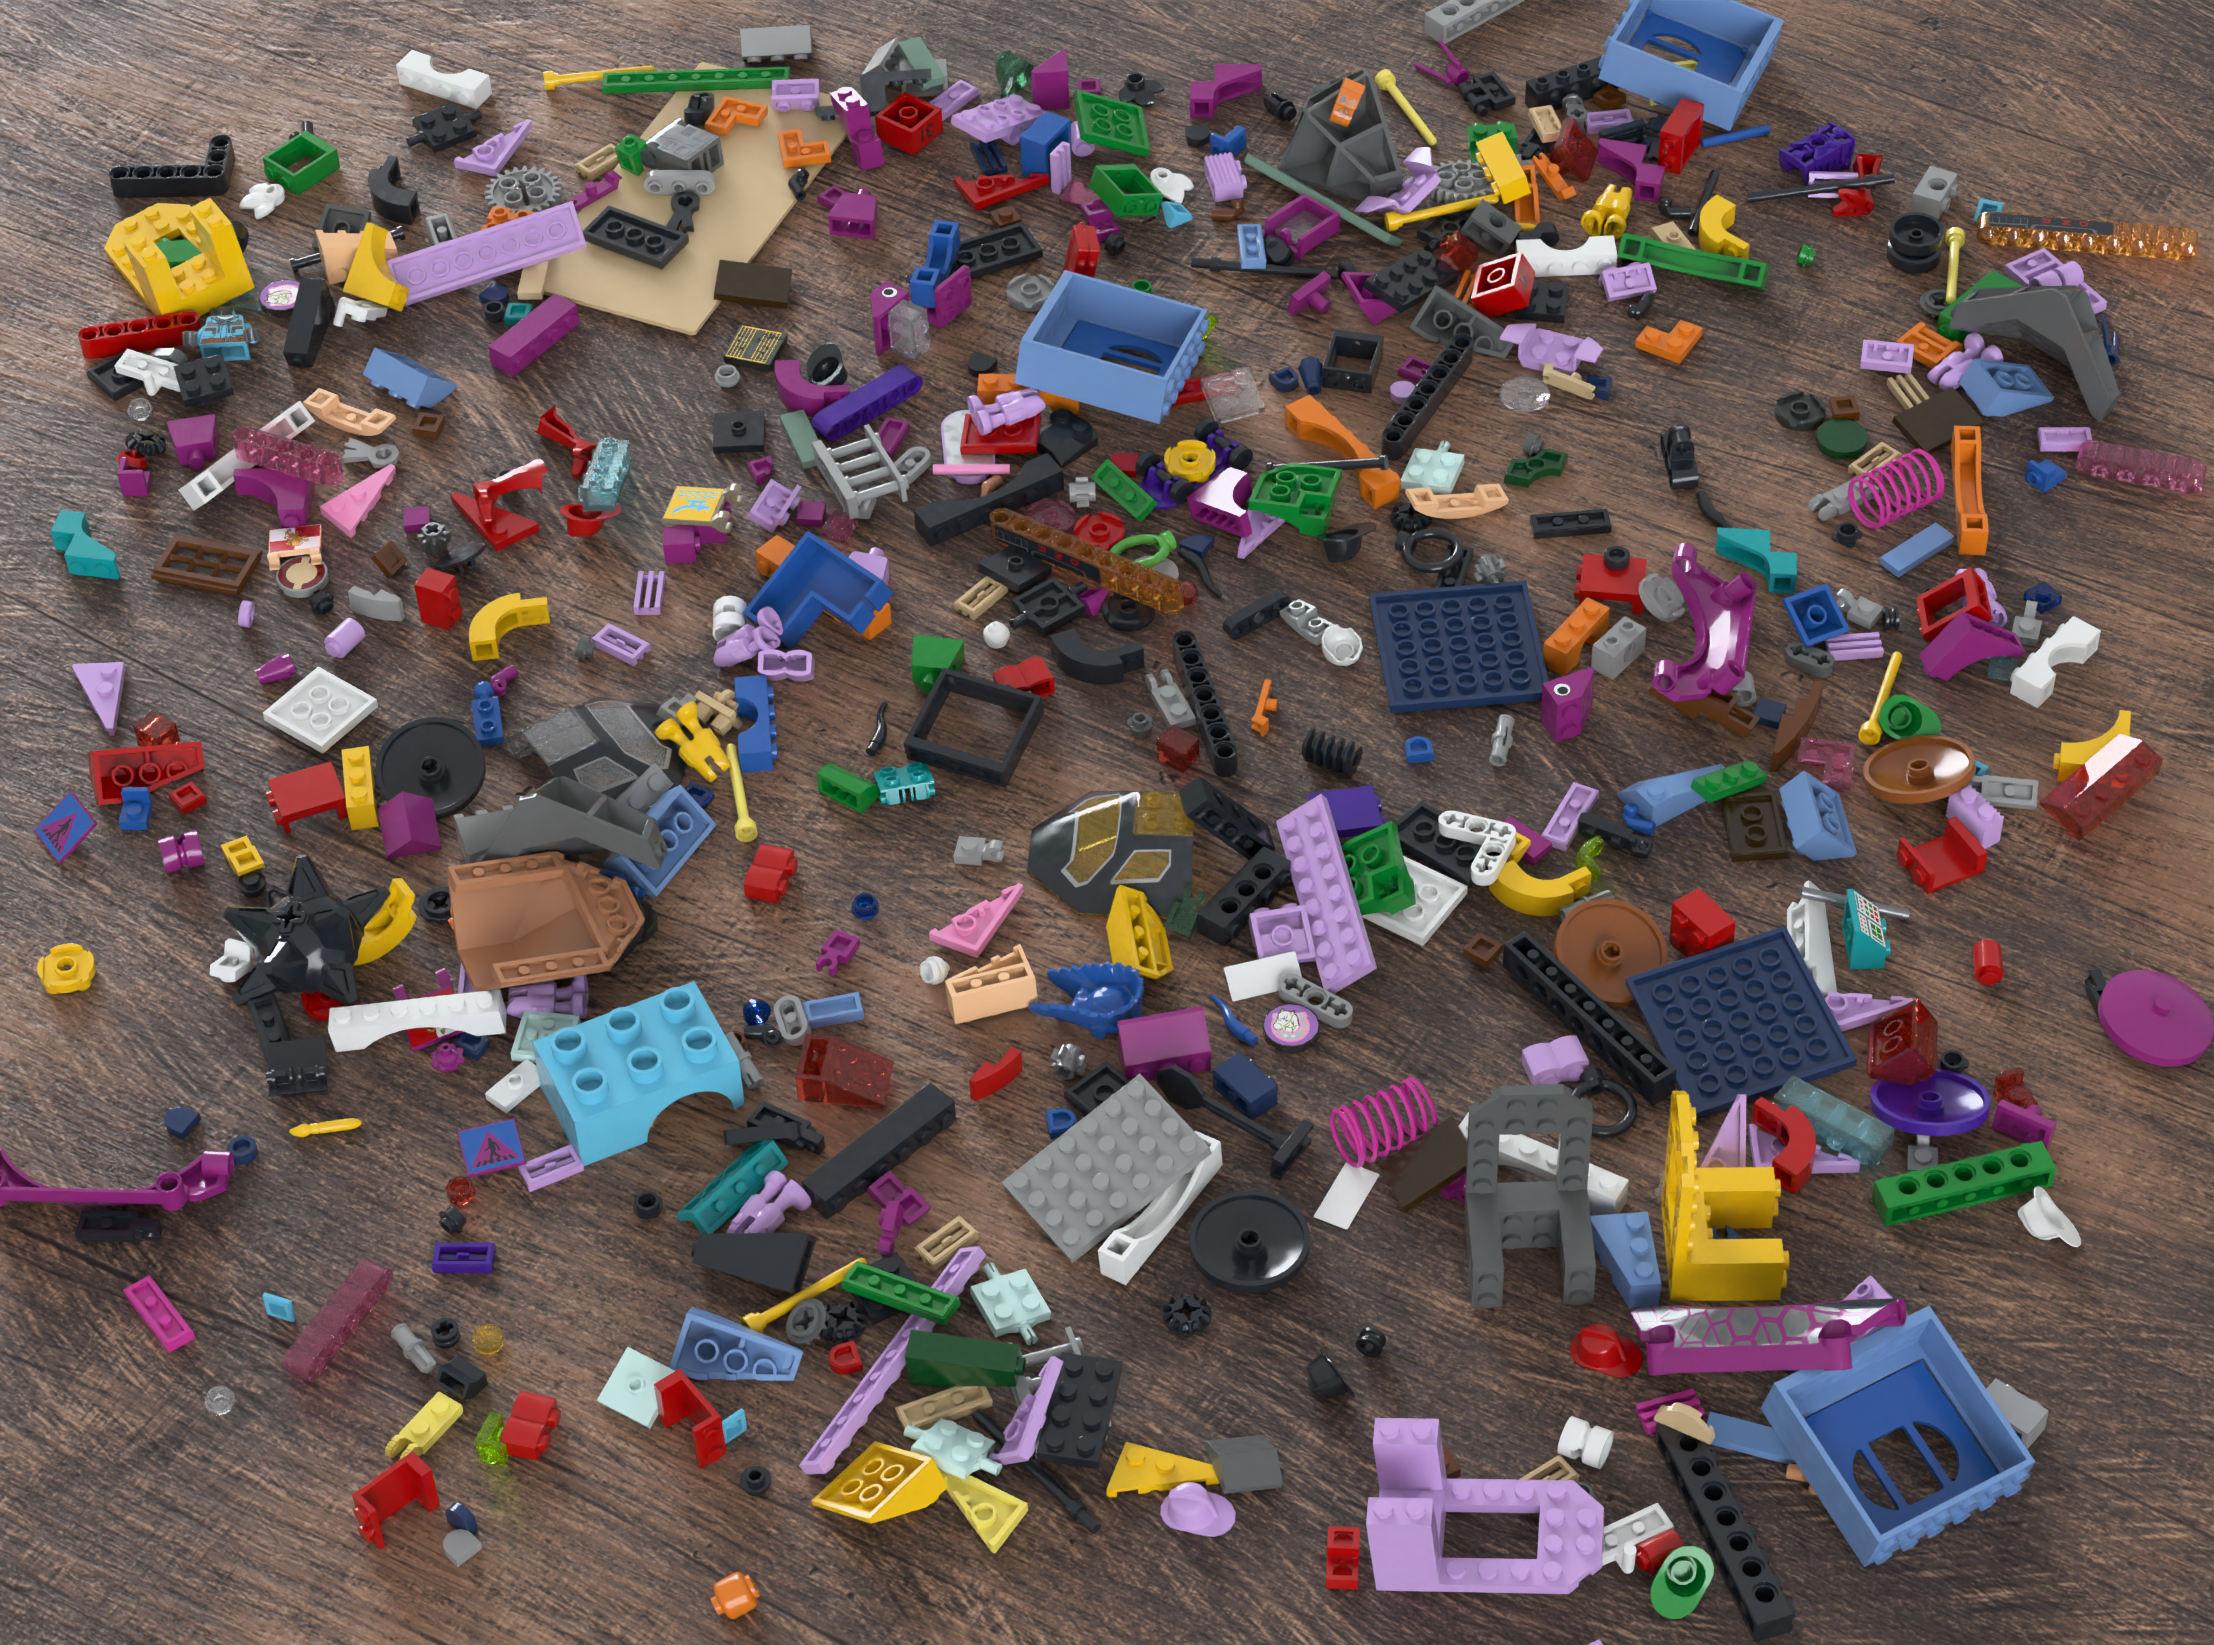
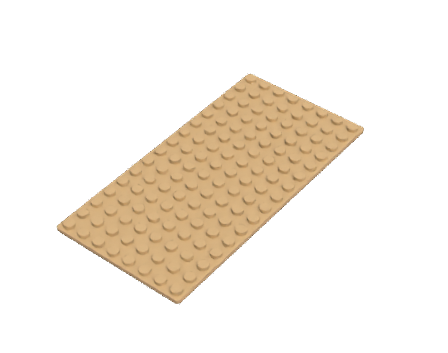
M702 62L694 70L728 68ZM772 88L676 92L640 136L641 139L648 140L677 118L684 121V109L688 107L690 96L699 92L714 94V109L711 110L710 116L724 96L768 106V114L759 127L737 122L727 136L712 133L720 137L724 164L712 173L716 178L715 190L709 195H698L700 197V208L691 215L694 232L688 231L685 233L689 236V243L662 270L586 242L587 248L552 259L544 295L552 296L555 293L576 304L684 334L696 335L721 302V300H713L719 260L751 263L798 201L789 189V179L797 173L798 169H806L810 174L808 182L803 188L806 190L826 164L784 168L778 132L801 129L804 143L828 140L832 156L847 136L839 116L835 115V120L821 121V116L816 117L815 109L811 111L790 109L786 112L773 110L771 103ZM820 92V107L833 106L829 94ZM705 125L695 126L699 129L706 131ZM618 164L613 170L622 177L619 180L618 189L582 208L577 214L582 231L608 205L666 226L674 214L671 208V198L674 195H654L647 192L643 185L646 173L651 170H659V168L651 169L643 165L644 171L639 176H636L624 170ZM682 223L678 229L680 232H682Z

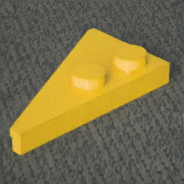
M1126 1442L1108 1484L1107 1496L1117 1497V1492L1138 1490V1494L1149 1493L1153 1490L1167 1491L1187 1482L1205 1481L1206 1485L1219 1484V1480L1212 1464Z

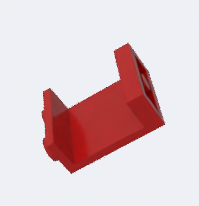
M1955 816L1947 820L1945 835L1916 847H1912L1905 837L1900 838L1896 857L1899 864L1905 867L1912 875L1914 882L1920 885L1927 894H1930L1984 872L1988 852L1959 818Z
M681 1369L656 1382L654 1389L661 1423L666 1428H669L688 1416L695 1425L691 1429L697 1465L701 1469L709 1463L718 1461L726 1454L722 1420L718 1412Z
M413 1451L352 1494L355 1505L353 1513L360 1524L358 1531L367 1543L372 1541L380 1550L385 1547L380 1523L414 1498L430 1513L440 1506L432 1469Z

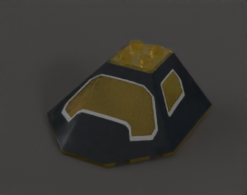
M1090 791L1032 829L1027 874L1033 879L1038 878L1044 883L1046 890L1059 901L1064 900L1070 905L1071 911L1077 916L1109 917L1117 887L1123 885L1144 892L1148 899L1146 902L1155 910L1160 919L1191 920L1194 821L1185 815L1179 792Z

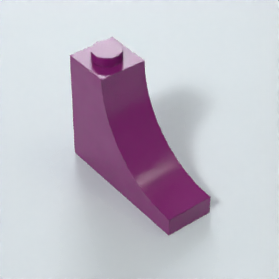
M1229 467L1187 496L1192 519L1243 538L1252 534L1248 513L1241 509L1243 503L1252 494L1251 480L1248 473Z
M311 468L234 469L233 477L237 495L258 497L272 504L278 511L282 529L308 526L315 488Z
M1960 611L1921 652L1919 657L1924 664V671L1930 677H1938L1948 681L1958 671L1976 661L1994 656L2020 658L2025 649L2014 632Z

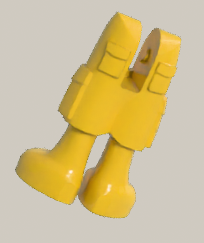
M1609 184L1603 194L1597 198L1592 210L1586 211L1583 214L1581 225L1585 232L1591 236H1600L1604 221L1606 220L1604 236L1614 235V239L1620 238L1626 230L1625 220L1631 209V188L1623 186L1620 193H1616L1617 185Z
M690 701L677 711L676 717L694 736L692 741L684 734L679 724L673 718L664 721L654 733L661 740L670 739L680 746L679 756L687 765L695 768L700 775L712 783L718 776L713 771L712 766L708 765L705 761L708 756H711L714 759L713 762L720 766L724 772L732 765L712 730L701 727L697 718L699 712L698 705L694 701Z

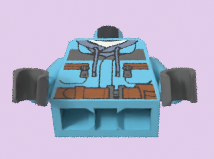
M224 309L221 312V316L208 317L205 326H202L197 332H182L183 346L200 347L202 359L223 354L224 361L250 360L249 342L252 344L259 342L260 336L258 328L245 323L242 315H236L232 309Z

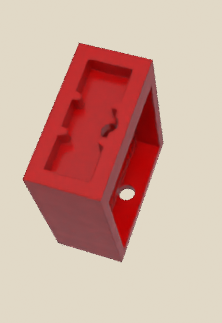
M1681 98L1660 130L1658 166H1665V171L1680 175L1700 145L1704 104Z
M1972 568L1916 597L1918 605L1916 613L1922 626L1920 633L1926 642H1932L1960 611L1987 622L1993 620L1986 584ZM1967 596L1968 605L1936 622L1934 612Z

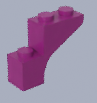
M1215 64L1214 81H1191L1190 118H1214V111L1220 103L1261 89L1262 64Z
M843 87L838 89L837 92L830 93L831 102L848 135L856 165L862 171L885 165L881 139L872 130L868 104L852 87Z
M1600 138L1598 163L1629 180L1634 185V200L1658 203L1664 186L1665 166L1646 164L1647 145Z
M726 501L722 511H729L731 514V504ZM681 524L663 527L665 564L697 562L696 551H701V544L727 542V533H722L711 526Z

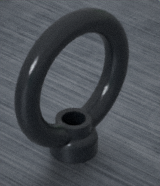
M1441 528L1421 529L1412 534L1400 531L1395 541V550L1401 552L1404 562L1410 568L1422 573L1447 571L1460 562L1464 553V547L1460 538L1454 533ZM1429 538L1445 540L1453 547L1452 555L1448 559L1437 563L1419 561L1412 553L1416 549L1417 542Z
M1590 1068L1585 1070L1580 1075L1581 1083L1572 1090V1095L1581 1099L1586 1093L1595 1095L1603 1090H1607L1618 1095L1626 1107L1624 1118L1617 1124L1599 1126L1592 1123L1591 1136L1610 1138L1625 1133L1631 1128L1637 1117V1103L1633 1094L1619 1082L1604 1078L1601 1069Z

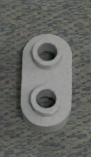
M912 447L894 465L901 476L905 475L908 483L911 484L930 466V452L924 447Z
M794 995L780 998L774 1005V1014L781 1035L787 1044L791 1046L801 1045L811 1035V1027L804 1006L799 998Z

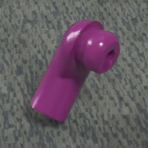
M509 665L491 676L490 683L495 691V696H503L507 691V682L518 676V672L513 665Z

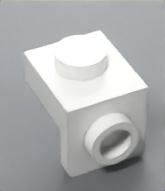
M229 938L225 941L224 956L210 965V975L219 977L224 982L237 981L251 971L253 950L247 943Z

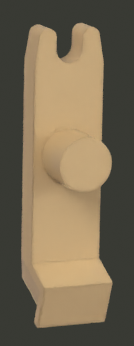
M1543 363V383L1550 384L1586 399H1593L1595 394L1592 392L1596 387L1582 381L1579 373L1573 372L1569 376L1553 370V364Z

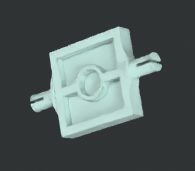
M1444 440L1440 442L1436 451L1415 448L1401 478V489L1430 488L1433 494H1451L1465 463L1464 454L1448 452L1450 443L1445 441L1444 444Z
M990 1263V1266L986 1264L983 1267V1271L989 1280L970 1286V1295L996 1338L1008 1333H1021L1027 1345L1030 1346L1031 1342L1035 1344L1038 1341V1337L1035 1335L1032 1327L1038 1323L1050 1320L1051 1311L1027 1270L1022 1269L1007 1275H1000L994 1263Z
M943 1418L928 1430H921L911 1424L905 1427L903 1435L916 1440L911 1446V1452L933 1458L938 1469L954 1476L966 1479L972 1472L981 1469L997 1476L1002 1469L1001 1463L987 1458L991 1452H994L996 1441L985 1437L979 1432H973L957 1425L951 1420Z

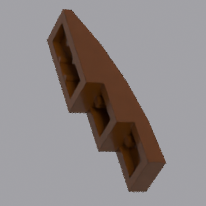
M1813 680L1809 699L1798 697L1793 716L1782 714L1773 749L1771 771L1777 772L1793 756L1807 737L1822 701L1824 682Z

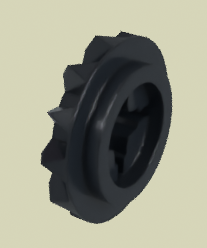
M141 430L130 432L129 436H126L125 441L128 449L131 451L132 449L137 450L136 454L142 456L162 454L166 451L167 446L165 438L159 437V434H153L149 431L143 432Z
M1400 502L1399 506L1393 507L1391 523L1400 531L1414 533L1428 528L1432 522L1431 516L1416 511L1411 502L1407 504ZM1409 513L1414 514L1413 520L1409 517Z
M437 887L421 896L418 902L420 916L425 917L427 922L435 920L439 925L442 920L448 921L452 917L450 914L449 887ZM444 904H446V908L440 907L439 909H436L437 905L443 906Z
M1182 1293L1179 1298L1171 1297L1170 1302L1164 1305L1163 1321L1166 1327L1176 1334L1184 1336L1195 1335L1205 1330L1210 1324L1211 1308L1207 1305L1206 1299H1199L1196 1294L1185 1296ZM1184 1308L1189 1309L1191 1313L1189 1321L1183 1313Z
M839 1300L837 1305L834 1306L827 1304L826 1312L830 1318L825 1322V1325L828 1329H823L820 1332L824 1338L834 1343H846L856 1340L863 1334L866 1329L867 1319L862 1307H856L852 1301L848 1304H842ZM847 1316V1321H843L837 1328V1320Z

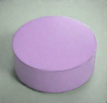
M1397 381L1390 387V398L1395 403L1403 404L1415 386L1408 381Z
M243 600L239 609L238 624L241 627L249 628L254 620L255 604L251 601Z

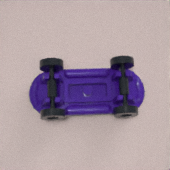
M1205 418L1197 425L1194 431L1195 438L1207 444V448L1210 451L1213 449L1216 455L1215 470L1209 475L1207 482L1229 467L1242 471L1251 463L1253 452L1245 445L1225 439L1223 431L1219 429L1218 423L1212 418ZM1153 451L1144 452L1138 458L1135 465L1136 471L1144 477L1140 488L1158 503L1154 508L1157 510L1170 509L1186 503L1187 496L1207 483L1190 482L1187 479H1181L1178 475L1171 477L1167 473L1165 465L1160 462L1159 456Z

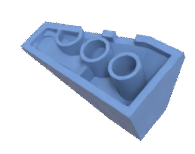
M1722 764L1639 781L1618 792L1617 797L1625 805L1629 803L1636 804L1639 808L1638 813L1641 819L1655 822L1657 827L1705 802L1706 800L1690 788L1693 778L1725 767Z
M691 1307L686 1314L669 1368L674 1371L681 1369L687 1377L695 1380L756 1379L760 1381H794L804 1351L721 1316Z

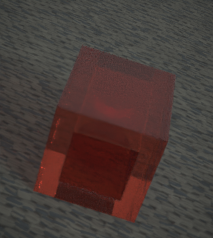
M1176 725L1161 733L1156 741L1157 759L1181 773H1184L1200 758L1199 738Z

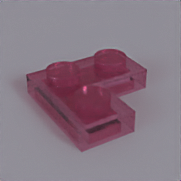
M1801 737L1797 764L1825 767L1823 783L1834 789L1850 791L1856 744Z

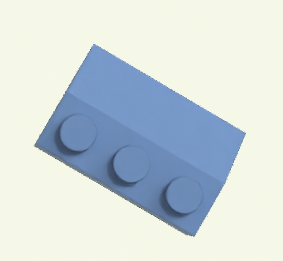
M375 347L363 372L364 376L371 379L370 384L380 389L386 387L389 389L388 394L398 399H402V397L407 399L406 404L416 409H420L421 406L432 408L456 390L457 384L404 355Z
M1806 771L1801 772L1779 788L1782 798L1781 805L1788 819L1787 826L1794 840L1792 844L1799 854H1804L1814 861L1854 857L1857 854L1838 792Z

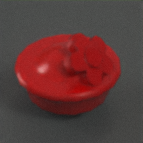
M134 449L132 451H121L120 455L116 458V461L120 464V459L126 457L129 469L147 468L146 457L136 454L137 450Z

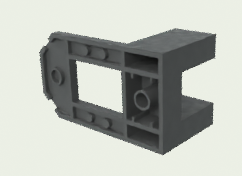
M1563 1084L1500 1086L1491 1092L1492 1097L1485 1102L1477 1101L1469 1106L1464 1231L1471 1307H1502L1504 1280L1502 1249L1557 1247L1563 1305L1593 1304L1596 1261L1587 1192L1593 1122L1592 1102L1584 1097L1578 1099L1572 1095V1090ZM1559 1133L1556 1181L1497 1183L1500 1135Z

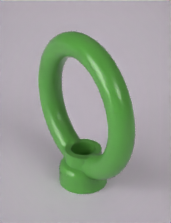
M1166 530L1159 535L1140 534L1121 540L1112 547L1109 552V561L1115 568L1123 571L1149 569L1163 562L1170 551L1177 548L1176 541L1170 530ZM1152 544L1155 545L1158 551L1149 558L1137 561H1126L1119 558L1123 551L1137 545Z

